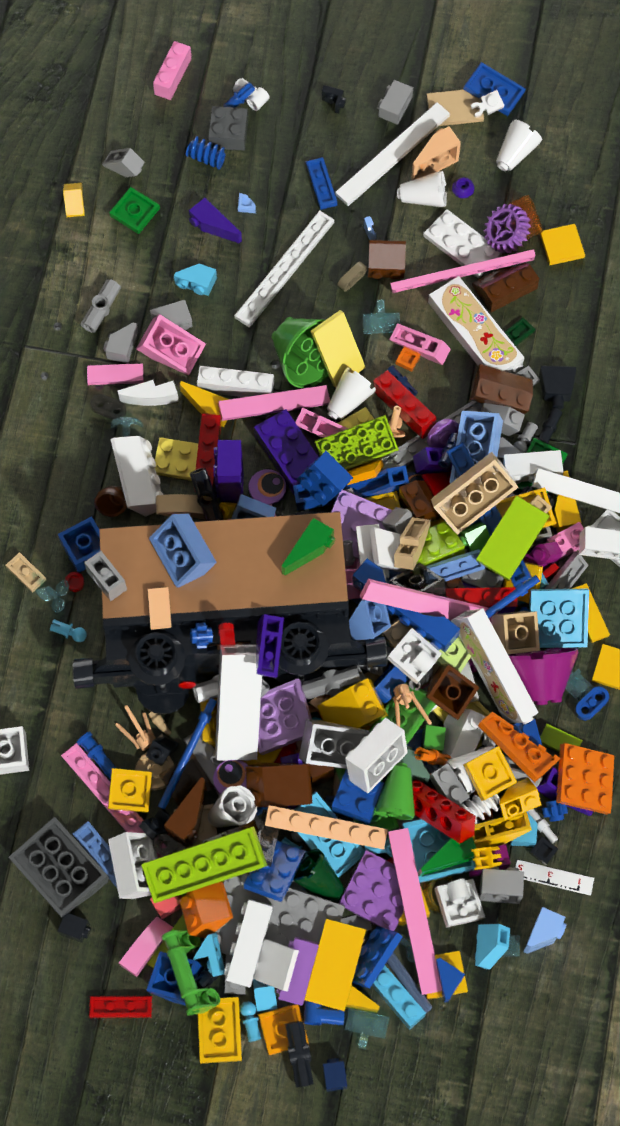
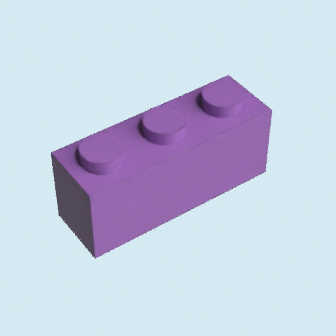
M295 937L294 941L290 940L288 947L299 951L288 991L277 989L276 993L280 994V1000L303 1006L319 943Z

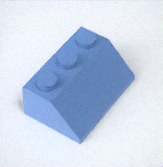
M172 514L149 538L176 588L205 575L217 563L189 514Z

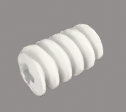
M495 794L481 801L480 797L474 795L472 801L467 799L465 805L461 803L459 806L474 814L475 824H478L476 817L484 820V812L491 816V808L496 812L498 811L497 804H499L500 798Z

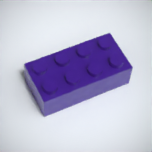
M285 409L255 426L254 435L294 495L293 486L301 484L297 478L318 458V455Z
M218 440V447H214V479L217 498H220V503H237L240 494L243 495L244 480L241 440Z

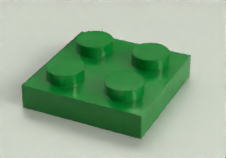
M130 187L109 214L113 219L140 234L160 209V205Z

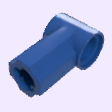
M306 1001L303 1023L308 1025H344L345 1011Z

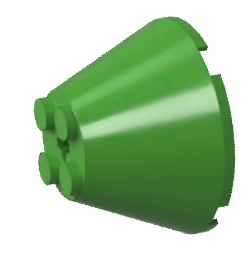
M288 317L272 333L274 347L285 378L295 387L304 388V386L309 385L313 387L329 377L311 334V330L326 319Z

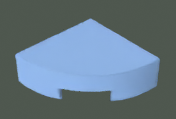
M239 193L238 212L256 213L255 203L247 195Z
M370 216L364 218L366 234L369 240H376V233L372 228V225H374Z

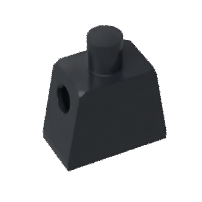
M541 366L539 378L543 398L545 401H552V408L561 410L564 408V401L571 400L576 367Z

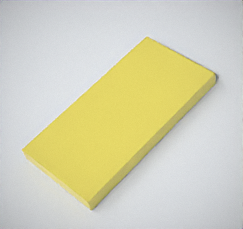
M339 310L311 330V334L335 388L346 367L351 368L349 370L351 373L354 371L359 373L366 368L344 312Z

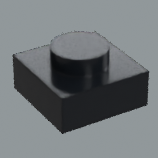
M541 837L530 854L546 866L558 851V848L544 837Z

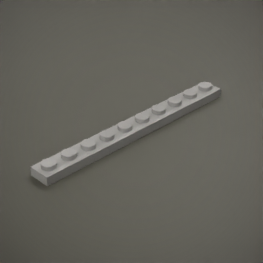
M529 365L516 373V375L532 379L533 386L539 383L540 379ZM471 401L444 419H452L460 424L462 411L480 412L483 404ZM417 435L398 447L399 451L382 457L384 466L381 471L388 468L408 466L414 462L413 456L423 448L428 447L427 437L422 439Z

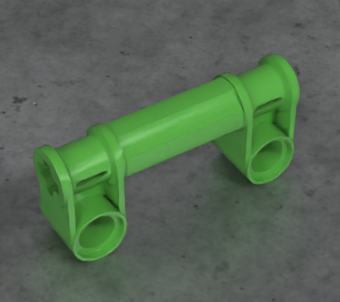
M179 930L163 934L161 937L162 940H165L168 949L167 956L169 957L181 998L184 999L187 1007L186 1014H203L219 1005L220 996L215 989L197 988L186 954L201 945L200 937L189 935L188 931Z

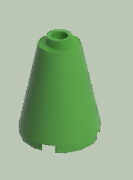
M397 763L388 773L375 806L374 813L376 815L386 818L391 816L398 820H413L415 809L412 774L407 764Z

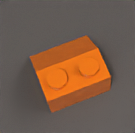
M223 882L190 891L179 899L189 935L206 938L207 935L213 934L233 918Z

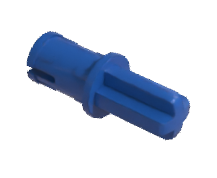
M247 83L238 92H234V95L223 104L224 107L236 108L241 103H244L245 99L255 91V87L251 83Z

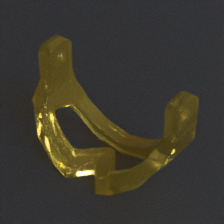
M447 876L430 880L423 885V894L427 906L432 911L441 913V909L436 905L432 897L434 884L440 879L453 881L454 877Z

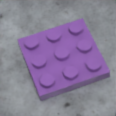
M366 850L339 904L345 905L346 910L379 927L394 931L404 911L394 864Z

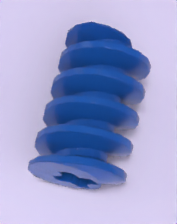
M196 136L187 147L186 157L191 155L192 159L197 158L199 162L204 160V164L208 165L210 163L211 167L217 166L219 170L225 160V147H222L220 151L218 150V144L211 148L212 142L205 145V139H202L199 143V137Z

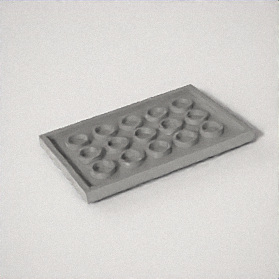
M245 873L224 881L233 918L214 933H217L221 953L230 955L233 942L237 943L239 936L235 934L239 922H243L244 915L241 914L244 902L248 903L249 899L274 905L265 939L285 946L289 945L290 940L294 941L295 937L320 943L326 919L341 922L345 905L290 887L283 901L279 902L244 889V883L249 875Z

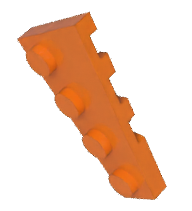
M491 712L478 724L484 733L534 783L561 759L557 755L552 756L546 752L547 748L541 744L537 746L530 741L529 736L525 733H518L514 730L513 725L494 712Z

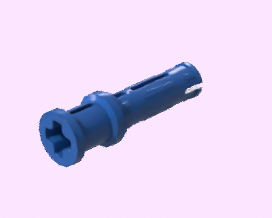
M87 732L79 738L77 744L84 748L88 753V758L94 759L107 777L111 779V769L117 768L103 752V746L101 744L98 745L93 739L91 732Z

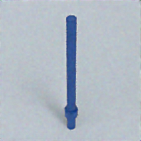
M535 575L524 584L520 583L517 585L513 592L485 611L488 618L520 595L524 596L527 594L530 588L540 582L539 578Z
M210 698L204 711H201L198 717L200 720L158 807L166 808L206 724H209L212 718L211 713L217 700Z

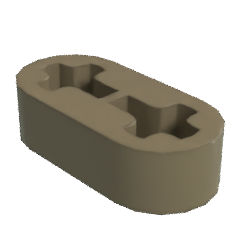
M362 262L356 263L342 276L337 284L338 287L344 292L348 291L365 275L368 268Z

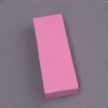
M143 364L87 366L88 385L144 383Z

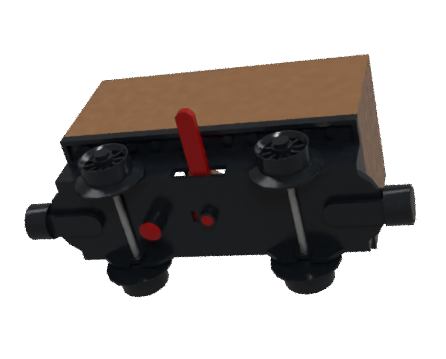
M340 512L194 522L217 563L205 575L177 588L149 540L161 525L100 529V551L123 577L127 590L112 601L102 591L106 657L95 661L93 658L73 660V682L76 689L95 688L96 684H113L114 688L133 686L136 689L138 700L147 710L157 714L176 712L185 705L190 697L191 688L196 686V682L212 680L213 677L219 674L220 645H256L258 621L264 614L284 618L277 678H273L275 687L297 678L301 680L303 685V682L321 677L328 670H343L355 665H367V668L386 667L387 647L384 637H375L374 639H365V641L358 642L350 638L349 605ZM313 518L334 529V538L336 539L330 549L327 548L322 555L286 576L282 574V564ZM168 587L172 628L151 630L148 589ZM196 623H206L207 628H212L213 641L207 644V648L197 649L196 644H191L190 629L195 628Z

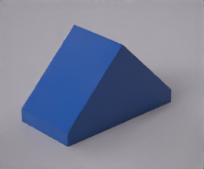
M438 958L436 963L443 1000L446 1003L449 1002L465 974L443 959Z

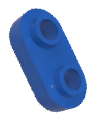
M603 687L593 688L576 705V716L584 721L594 717L607 704L609 700L608 691ZM595 696H600L602 700H596ZM587 709L588 713L584 714L581 710Z

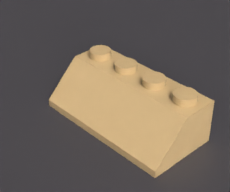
M491 452L435 495L431 501L434 509L458 535L515 491L518 485L503 464Z

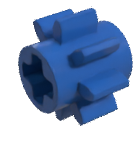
M196 623V627L190 629L191 644H196L197 649L207 648V644L213 641L212 628H207L206 623Z
M556 800L546 802V807L542 808L543 816L545 818L549 817L550 822L563 820L564 814L568 813L567 805L556 803Z

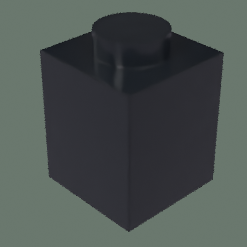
M67 913L63 916L58 933L83 943L84 938L87 939L89 937L91 927H89L90 923L88 920Z

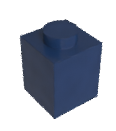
M339 1058L327 1060V1063L323 1064L326 1092L347 1089L344 1061L339 1062Z

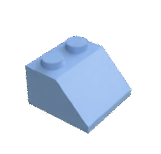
M542 907L524 953L528 954L553 944L556 938L560 939L567 925L563 923L565 916Z

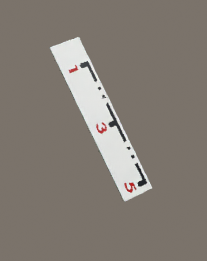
M517 860L516 868L519 871H524V880L591 896L594 882L592 877Z

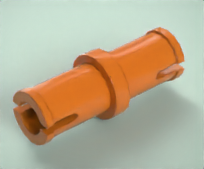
M418 747L415 750V754H417L415 758L426 761L430 765L444 766L447 764L448 759L451 758L450 755L439 753L436 749L428 750Z

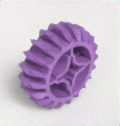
M503 204V207L497 206V212L492 211V216L487 217L489 222L484 223L487 229L483 230L487 234L484 238L488 240V245H491L495 251L498 250L500 253H511L512 250L517 251L518 246L523 247L522 242L527 241L526 235L530 234L528 231L531 227L528 223L530 219L527 217V213L519 206L513 204Z

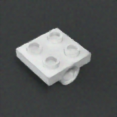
M411 628L387 656V659L417 684L432 668L442 653Z
M458 879L434 888L446 927L485 918L473 879Z

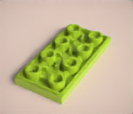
M386 415L315 441L320 455L327 451L345 470L399 451Z
M516 496L476 561L509 581L550 515Z

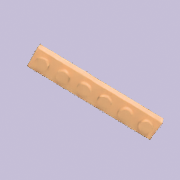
M268 805L264 823L265 826L384 849L388 831L386 828Z

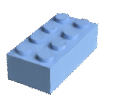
M461 412L456 446L463 442L475 464L491 452L496 457L498 455L503 420L499 413ZM453 464L450 484L459 478Z

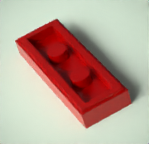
M90 996L89 1017L152 1018V996Z

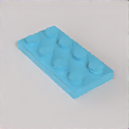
M315 791L312 793L313 804L298 805L294 809L296 811L338 819ZM296 832L310 850L320 849L324 853L338 878L360 860L365 853L359 844Z

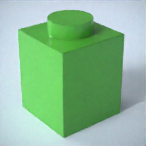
M426 725L423 728L421 747L428 750L436 749L439 753H442L444 751L446 727Z

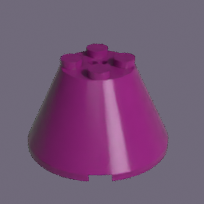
M560 647L546 648L545 651L508 654L533 703L536 701V705H546L549 700L551 703L562 702L563 693L579 653L578 648Z

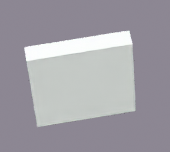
M376 527L370 529L374 564L378 567L397 572L406 571V569L394 567V553L400 545L401 534Z
M264 939L253 979L282 991H288L299 951L272 940Z

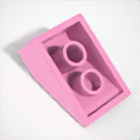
M159 314L152 319L136 350L159 363L189 375L206 344Z

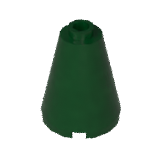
M320 849L308 851L307 854L309 856L303 859L293 881L323 899L336 903L340 902L345 888L324 853Z

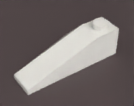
M465 709L459 720L448 714L444 722L446 732L444 751L442 753L450 755V759L474 752L484 732L478 724L487 716L471 709Z

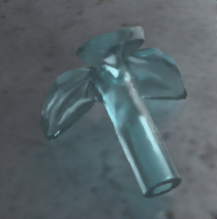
M132 417L116 418L111 422V428L119 424L123 425V437H130L131 424L143 428V423Z
M63 580L56 585V591L47 586L36 590V593L44 601L54 599L51 605L52 609L59 613L65 606V601L59 597L67 594L69 584L67 580Z

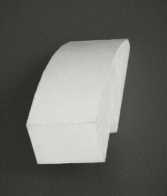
M150 380L118 390L120 402L133 405L156 406L179 401L173 381L155 386L154 381Z

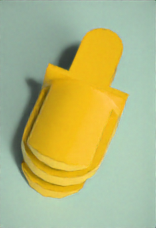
M494 846L471 849V852L474 853V858L472 859L476 865L474 870L501 866L502 862L493 863V859L501 858V854H492V851L500 850V848Z

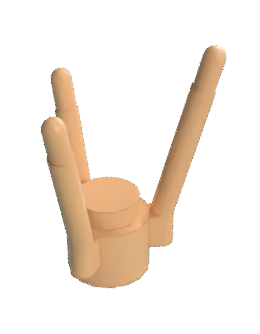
M407 684L397 685L393 690L395 694L393 701L395 704L396 725L400 727L399 703L405 705L408 709L411 700L430 725L432 722L416 699L414 692L410 691Z
M125 705L124 707L139 732L136 735L137 740L119 723H116L115 726L137 749L141 748L142 751L150 748L153 740L156 739L152 733L145 712L142 713L147 731H143L128 705Z

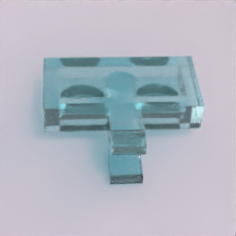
M377 300V314H363V333H393L397 323L400 324V313H385L384 300Z
M349 1008L345 1030L361 1033L358 1048L366 1050L369 1035L383 1039L386 1038L390 1017Z

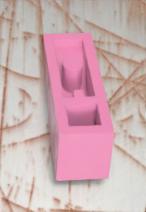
M398 323L389 339L441 365L444 364L451 350L444 341Z

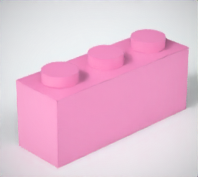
M176 41L173 42L153 82L155 95L168 100L172 99L191 61L190 46Z

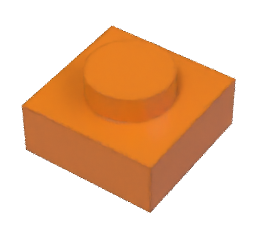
M403 347L396 360V365L412 372L421 354Z

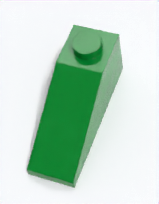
M313 518L282 564V574L286 576L322 555L327 548L330 549L336 539L334 538V529Z
M473 837L461 844L451 838L417 872L418 877L472 861L474 853L471 852V849H477Z

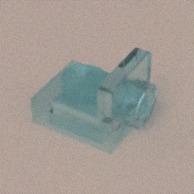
M579 668L575 672H571L565 688L578 701L595 688L580 674L581 670Z

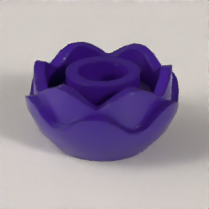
M466 177L458 178L452 185V192L458 198H468L474 192V184Z

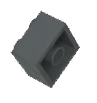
M212 106L209 129V142H212L211 148L218 144V149L225 147L227 150L245 151L248 109Z

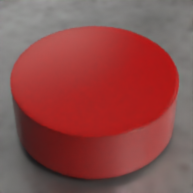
M71 572L65 578V585L69 591L78 592L83 589L85 581L79 572Z

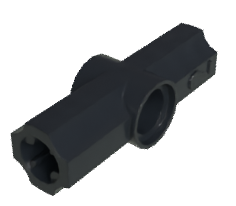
M206 468L190 472V477L198 496L197 502L202 508L206 521L224 520L217 501V492L212 487ZM203 495H210L212 500L206 501L203 498Z
M303 1021L286 1023L289 1044L287 1046L290 1065L293 1067L296 1087L313 1085L310 1066L311 1055L309 1044L306 1042Z

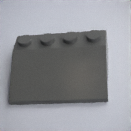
M56 817L51 819L8 857L61 917L90 898L110 881L108 875Z

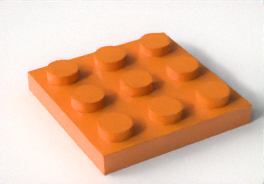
M567 743L560 744L559 757L561 759L559 760L556 803L606 815L610 814L612 807L614 755Z

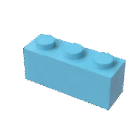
M384 966L372 987L410 1030L425 1017L426 1012L391 971Z

